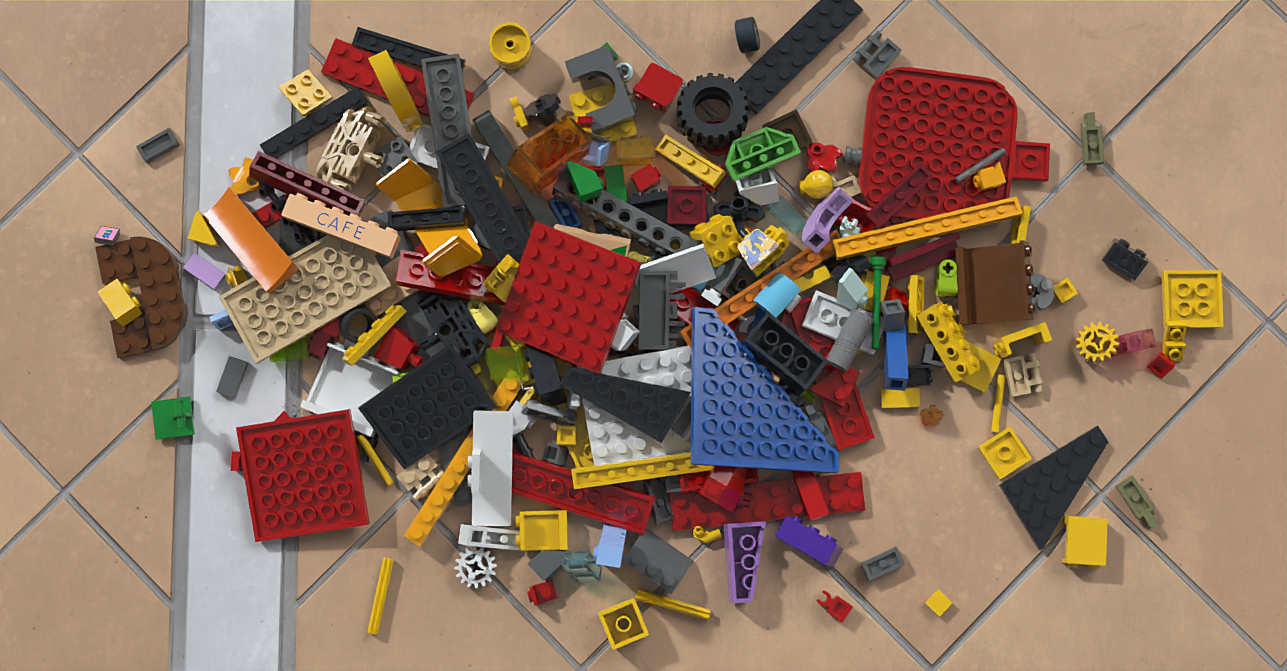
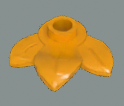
M245 157L243 167L228 169L229 175L234 181L231 189L236 194H244L248 191L255 192L260 188L258 182L256 185H251L254 179L249 177V168L253 160Z

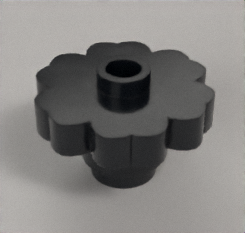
M556 93L540 96L525 108L524 115L529 122L534 120L536 122L540 121L545 127H551L558 121L556 110L560 107L561 100Z

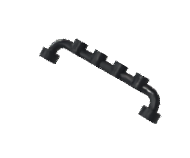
M257 181L260 185L258 190L262 198L269 197L272 200L270 208L274 213L279 211L282 213L286 204L285 200L277 196L275 188ZM284 217L282 218V223L285 227L292 226L296 232H294L293 236L297 242L304 241L308 246L315 242L311 239L307 228H303L300 224L287 220Z

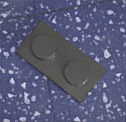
M896 546L861 562L869 581L905 565Z

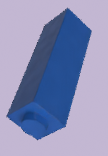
M904 324L903 329L884 330L885 389L905 391L908 382L906 329Z

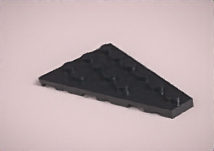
M1099 426L1093 427L999 484V487L1038 550L1043 549L1108 444Z

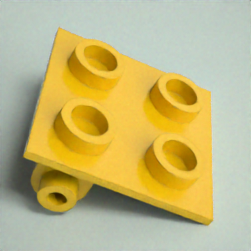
M308 69L278 87L290 103L305 117L312 114L311 110L332 98Z
M507 254L483 282L486 286L485 288L493 292L504 303L507 300L519 263Z

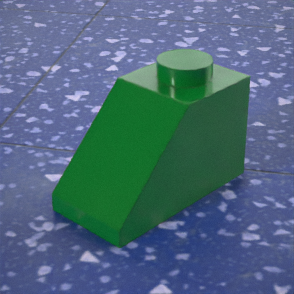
M571 161L566 162L565 171L579 203L601 196L604 184L601 177H597L595 171Z

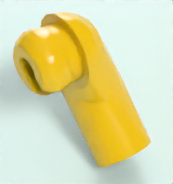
M696 526L693 530L694 537L705 544L722 538L719 529L708 532L701 526Z

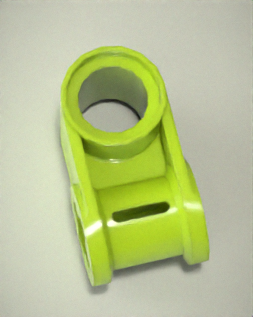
M944 260L936 268V296H957V266L952 260ZM946 264L947 268H950V271L947 273L946 270H943V267L946 266Z

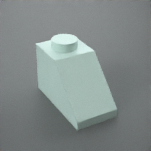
M851 268L846 271L838 283L836 301L851 310H858L860 307L863 308L868 301V288Z

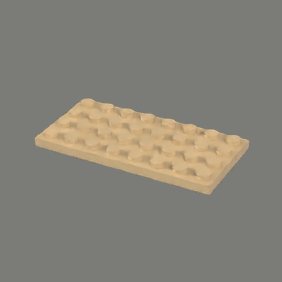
M326 235L289 256L299 270L270 294L264 290L255 277H252L219 296L255 363L259 364L348 311L393 287L374 253Z

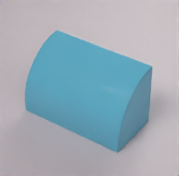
M778 272L753 301L765 313L770 312L773 316L777 317L801 289L787 276Z

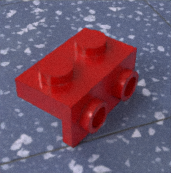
M853 199V202L838 216L833 224L841 227V223L846 216L849 222L853 223L854 219L858 221L856 227L860 228V233L869 232L872 230L873 224L865 215L872 208Z

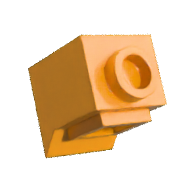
M1000 162L994 165V167L980 170L973 177L974 185L979 189V192L1006 183Z

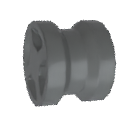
M846 146L844 165L854 164L859 167L862 148L852 149L851 146Z

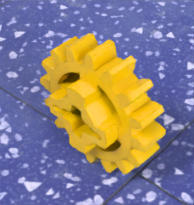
M1091 322L1090 328L1085 325V331L1078 332L1081 338H1076V342L1079 343L1076 345V348L1081 350L1079 352L1081 357L1086 355L1085 359L1087 362L1093 359L1094 364L1097 363V360H1101L1104 363V358L1112 359L1111 353L1117 354L1115 348L1119 347V343L1116 342L1119 340V337L1114 335L1116 333L1114 328L1109 330V324L1103 327L1101 322L1098 323V326ZM1095 337H1097V339H1098L1099 342H1100V344H1099L1100 348H1099V349H1098V346H1097L1096 343H1095V341H1096Z

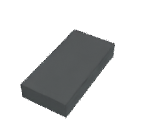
M167 128L136 147L145 163L148 164L180 144L172 130Z
M229 356L216 392L236 398L249 362Z

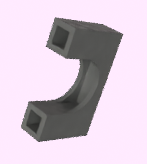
M608 45L565 61L572 83L592 76H603L609 79L615 87L614 98L608 105L586 113V116H593V121H595V123L591 124L590 128L593 134H598L635 120V113H637L635 103H630L628 98L631 95L627 84L623 85L621 79L624 76L621 68H617L614 61H617L613 50H609Z

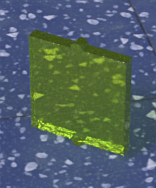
M520 345L486 349L487 366H489L491 380L525 376L523 368L524 359H522Z

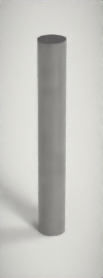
M1004 148L997 150L955 177L956 183L960 184L1006 154Z

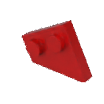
M851 367L847 372L836 368L814 385L810 391L844 407L860 372Z

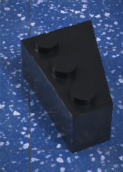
M525 343L527 350L523 352L526 362L530 361L531 368H528L531 379L535 378L536 385H533L536 397L540 396L543 405L557 406L567 403L563 387L559 384L561 379L554 355Z

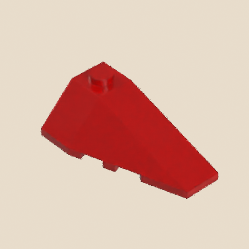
M713 466L698 493L732 512L742 496L747 468Z

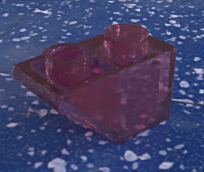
M1153 329L1118 335L1119 340L1116 342L1119 343V347L1115 348L1117 354L1111 353V357L1157 347Z

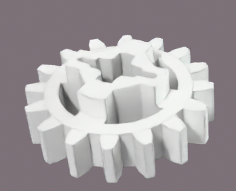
M473 546L472 551L469 547L465 548L466 554L460 552L459 554L462 558L455 560L459 563V566L454 567L455 570H459L456 577L462 576L461 583L467 581V587H470L472 583L475 588L479 587V583L483 587L486 586L485 580L491 582L492 578L490 575H496L493 568L497 567V564L492 563L495 556H489L490 550L485 553L484 547L477 550V546ZM476 554L473 560L466 559L469 555ZM484 557L488 561L489 567L485 566L483 562ZM476 562H478V566L481 567V570L478 569L474 572V568L469 564H475ZM463 567L467 568L469 572L468 577L464 573ZM478 574H486L482 579L475 580Z

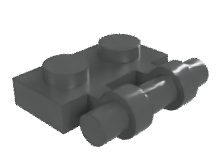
M879 31L870 35L867 38L866 44L862 48L860 47L852 58L857 64L861 59H864L866 63L862 68L876 80L902 50L889 38L883 43L879 41L882 37ZM872 47H876L877 50L871 56L868 51Z

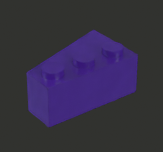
M786 516L775 536L833 569L843 551V548L836 544L837 540L828 534L826 537L820 535V530L812 525L809 528L802 525L804 521L796 516L792 518Z

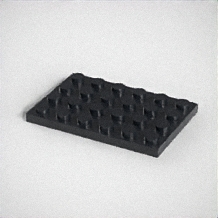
M450 343L364 402L358 409L403 469H406L473 424L474 411H492L498 404L454 344Z

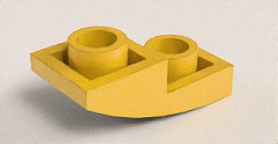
M1166 321L1162 353L1172 361L1183 360L1186 347L1184 338L1188 326L1186 321Z

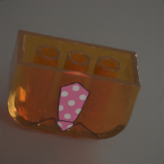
M567 113L516 147L506 167L534 195L559 178L566 167V162L571 161L577 164L585 155L593 140Z

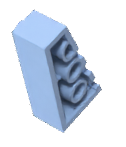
M604 522L599 545H596L594 548L593 559H597L596 564L620 568L626 529Z

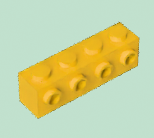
M940 302L916 315L955 383L981 369L977 357L971 353L969 343L961 336L959 326L950 317V311L946 305Z

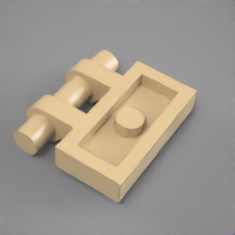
M1035 353L1028 355V363H1025L1024 356L1003 359L1011 397L1030 394L1031 385H1034L1035 392L1043 391V378H1040L1038 369L1040 364L1036 360ZM1028 368L1031 369V374L1033 378L1031 380H1028L1026 370Z
M427 454L404 469L396 477L408 491L416 487L418 491L413 497L416 501H419L422 497L425 498L429 494L428 492L436 486L444 471L441 470L436 475L433 470L439 465ZM426 476H429L431 480L423 486L420 482Z

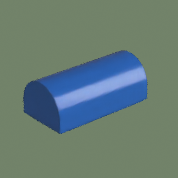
M555 197L548 200L549 206L561 225L579 229L583 226L571 204L565 201L561 202Z

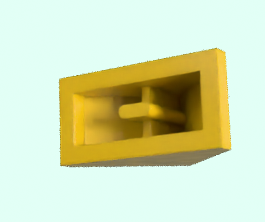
M200 211L195 212L188 239L215 248L222 247L209 222L203 216L204 214Z

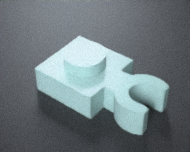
M845 216L839 229L840 236L843 238L860 234V228L856 227L858 221L854 219L853 223L849 222Z

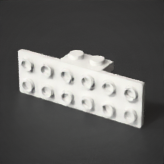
M474 411L473 452L472 456H468V468H472V475H468V487H471L473 526L511 525L512 411Z

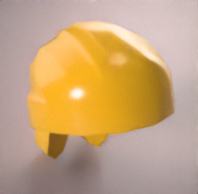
M822 170L813 171L804 180L798 181L800 194H808L815 199L827 197L832 192L834 186L831 176Z

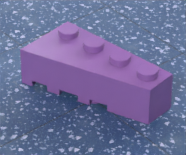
M766 522L724 524L723 526L730 603L753 602L757 578L756 573L759 566V555Z

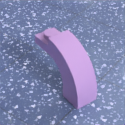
M839 186L827 199L824 198L818 204L803 229V243L816 253L830 241L829 231L838 216L853 202V198Z

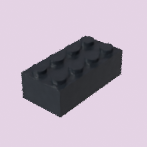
M767 312L741 343L755 356L754 358L798 394L803 393L828 362L824 356L770 312Z

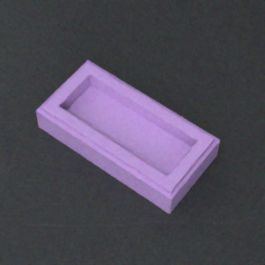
M195 252L183 267L215 290L225 278L223 271Z

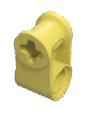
M472 299L467 304L468 311L483 335L497 327L499 321L483 301Z

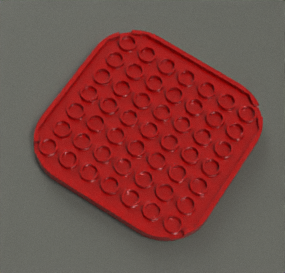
M897 67L886 71L871 86L866 102L861 147L862 157L858 174L859 188L866 203L873 208L919 163L934 177L892 217L919 220L1008 199L1012 178L1013 142L1016 139L1018 119L1017 106L1013 96L1008 93L1005 86L987 77L913 67ZM1004 148L1006 154L983 169L994 167V165L1000 162L1006 183L979 192V189L975 187L973 177L977 173L960 184L956 183L955 177L997 150Z

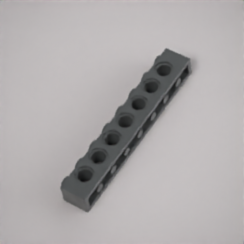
M565 169L553 186L552 195L557 200L565 201L571 204V207L575 210H582L590 218L604 222L608 228H615L623 236L637 240L641 246L655 250V253L659 256H669L698 246V241L603 189L601 196L593 198L595 203L590 204L587 201L579 203L576 194L574 195L569 192L574 189ZM609 208L612 212L606 213L603 209ZM626 217L629 221L622 222L619 218ZM642 226L645 228V231H639L636 227ZM658 235L662 240H655L653 236ZM677 244L679 249L674 250L670 245Z

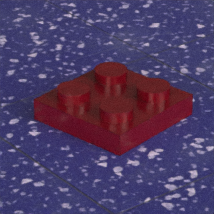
M668 185L667 225H699L706 223V186Z

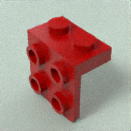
M650 63L640 82L635 83L633 95L639 101H646L651 104V107L666 112L683 80L663 67Z

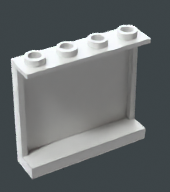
M337 342L334 345L328 343L329 349L307 400H303L300 407L316 414L351 409L354 430L374 437L375 430L359 411L358 407L393 383L392 376L402 373L397 372L398 368L387 364L386 367L380 365V360L371 356L369 359L361 357L353 366L347 365L341 359L346 351L344 350L346 346Z

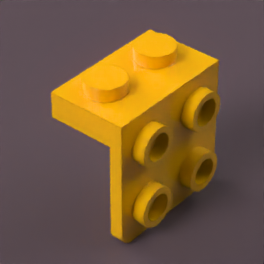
M720 214L712 216L709 222L695 226V230L689 233L692 239L702 240L711 264L714 267L722 265L741 253L737 247L741 243V239L738 237V232L731 216H721Z

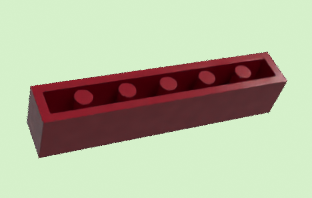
M260 151L257 152L250 165L249 177L283 193L295 196L297 193L308 197V201L313 203L315 200L325 203V207L329 209L333 207L339 208L344 211L343 214L348 216L355 214L360 217L363 211L364 199Z

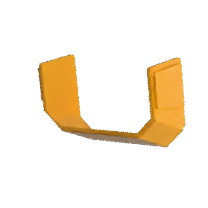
M411 158L405 160L376 182V186L394 200L402 211L444 208L440 186ZM466 217L465 226L415 230L429 253L422 260L423 264L439 277L480 261L482 257V250L478 246L479 242L469 228L468 224L470 222Z

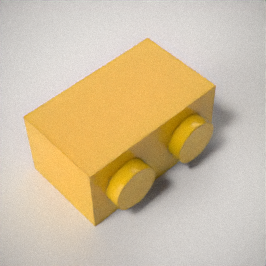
M116 279L99 290L98 293L114 318L124 327L143 313L139 309L141 304L135 296L131 297L130 293L132 290L130 287Z

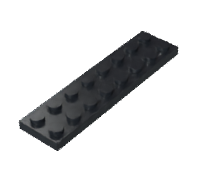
M819 0L734 83H739L742 86V91H746L749 108L757 115L863 12V9L854 0Z
M470 133L437 150L436 153L498 263L509 254L520 264L529 237Z

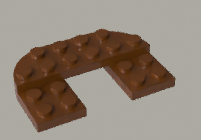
M141 236L115 242L114 246L102 245L95 247L102 284H110L116 279L124 281L138 277L145 313L124 327L116 319L110 321L117 358L159 350L173 343L186 325L188 309L182 293L178 273L179 264L171 250L154 239Z

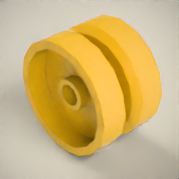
M511 22L500 24L494 28L489 38V47L497 65L508 70L519 69L526 65L532 55V45L525 28Z

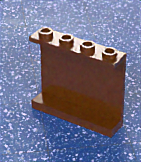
M1020 240V243L968 249L965 247L955 248L960 324L974 325L1034 319L1033 315L1036 314V306L1033 303L1032 295L1035 293L1034 284L1031 283L1033 265L1030 264L1032 247L1029 245V242Z

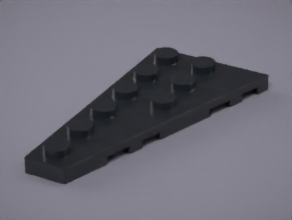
M573 367L568 368L559 383L561 386L660 443L664 440L691 393L690 391L602 373L598 374Z

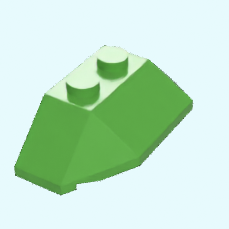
M765 127L733 140L725 165L733 181L744 180L782 164L800 154L801 151L793 135Z

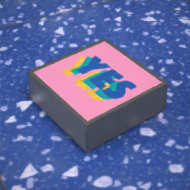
M101 226L94 237L95 243L114 246L120 236V229Z

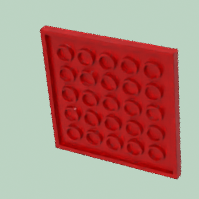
M535 221L495 331L600 374L642 262Z
M351 409L236 427L255 542L370 524Z

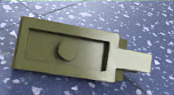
M1087 112L1084 114V123H1081L1080 128L1083 166L1104 164L1102 128L1099 122H1095V112Z
M1134 476L1128 477L1115 486L1140 523L1144 522L1148 529L1158 525L1152 516L1155 514V508Z

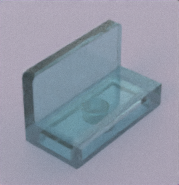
M781 195L779 196V202L771 203L767 208L793 236L807 222Z

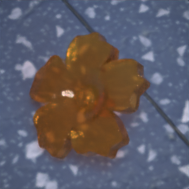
M930 405L929 410L927 408L921 410L922 424L925 426L929 424L931 426L939 425V420H942L944 416L943 411H939L935 405Z

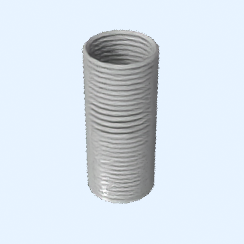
M853 309L826 358L828 360L827 363L847 372L874 320L865 313Z

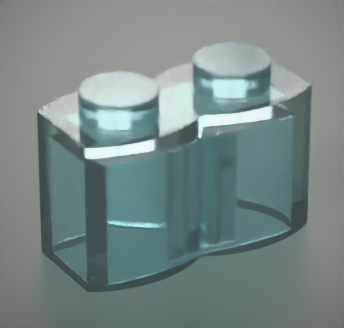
M589 551L565 553V557L562 560L563 569L571 575L575 582L600 581L602 567L596 564V560L593 559V555Z

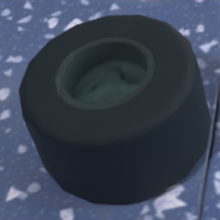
M754 17L736 20L735 34L740 52L748 53L759 50L760 39Z

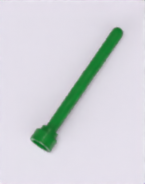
M885 257L870 258V265L872 270H874L872 312L874 322L872 324L871 341L873 350H878L881 278L882 270L886 266Z

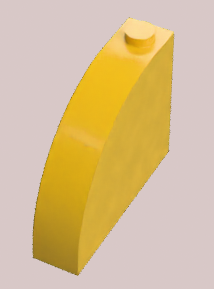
M387 50L368 58L406 132L419 130L420 126L424 123Z

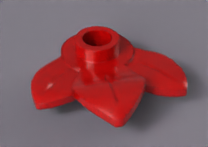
M815 142L809 145L807 149L809 156L807 167L811 172L820 168L835 172L836 159L843 156V153L834 145L824 146L821 143Z

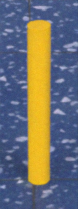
M998 375L991 432L999 433L1005 375Z
M363 433L356 438L386 485H391L394 481Z

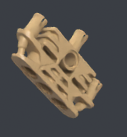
M365 107L357 112L354 109H348L340 123H338L321 156L322 158L316 168V176L342 190L347 189L350 191L351 185L340 181V177L356 184L366 163L380 168L382 165L378 164L377 161L383 164V157L372 152L381 133L375 128L368 126V123L382 128L384 125L379 123V121L385 123V117L373 113L371 107Z

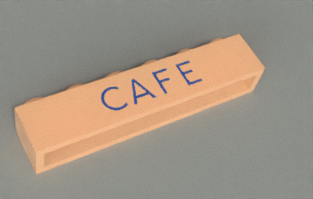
M299 193L296 196L289 195L281 214L285 219L393 259L401 237L397 234L398 231L389 227L386 230L379 228L378 223L370 220L368 223L363 222L361 217L355 214L345 215L343 210L336 207L332 209L326 208L325 203L317 200L313 203L307 200L308 197Z

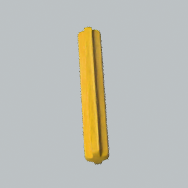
M385 557L382 561L367 630L369 634L377 635L379 632L394 563L392 558Z
M638 589L635 599L705 620H708L711 614L709 609L641 589Z

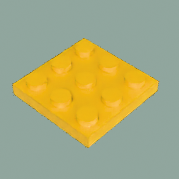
M613 83L568 95L575 122H578L577 116H586V113L602 108L612 101L615 95ZM634 120L596 134L609 139L610 143L638 136ZM576 124L577 128L592 133L590 128H580V124ZM578 131L583 150L589 149L592 138L599 139Z
M1221 270L1161 271L1163 328H1165L1166 321H1186L1187 328L1224 327Z

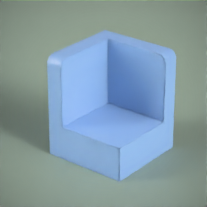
M592 138L589 144V153L583 158V163L599 167L609 159L610 142Z

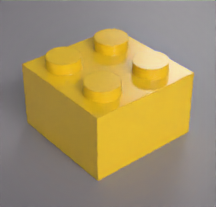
M635 597L598 611L612 650L649 635Z

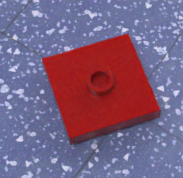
M1013 142L1011 179L1049 181L1050 143Z

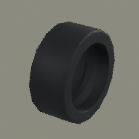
M356 307L341 316L339 321L341 335L346 340L355 344L359 342L358 338L360 336L356 337L350 333L352 319L357 315H364L367 318L366 333L372 329V324L377 320L370 310L362 307Z

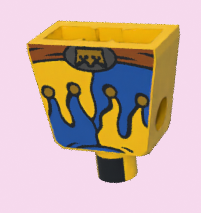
M743 229L738 234L742 242L737 247L756 276H759L785 252L776 241L759 229H755L752 233L747 229Z

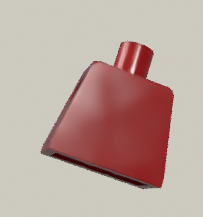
M392 326L388 330L374 355L375 359L400 369H408L410 364L417 367L423 362V358L417 355L420 345L399 326Z

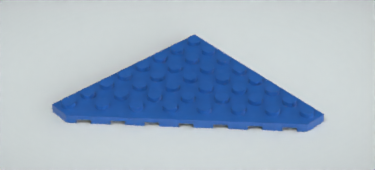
M693 308L691 465L839 473V453L827 443L823 434L816 427H813L803 411L793 404L789 395L781 386H778L773 381L769 372L763 366H760L753 358L755 356L745 345L739 342L735 333L718 318L715 310Z

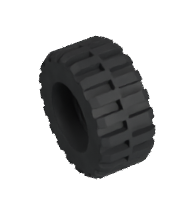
M707 73L706 77L699 75L696 76V81L691 79L687 83V87L682 88L681 96H678L677 123L678 127H681L683 136L687 135V140L691 144L695 141L696 146L702 148L703 145L707 146V150H713V147L718 146V150L723 149L724 144L730 146L734 139L742 136V132L747 127L750 106L749 101H747L746 91H742V86L739 83L734 84L733 78L729 76L726 79L724 74L718 73V76H713V73ZM718 99L728 105L731 114L722 123L707 124L698 119L695 115V108L704 100Z

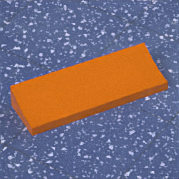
M230 187L227 188L219 201L203 215L268 294L299 270Z

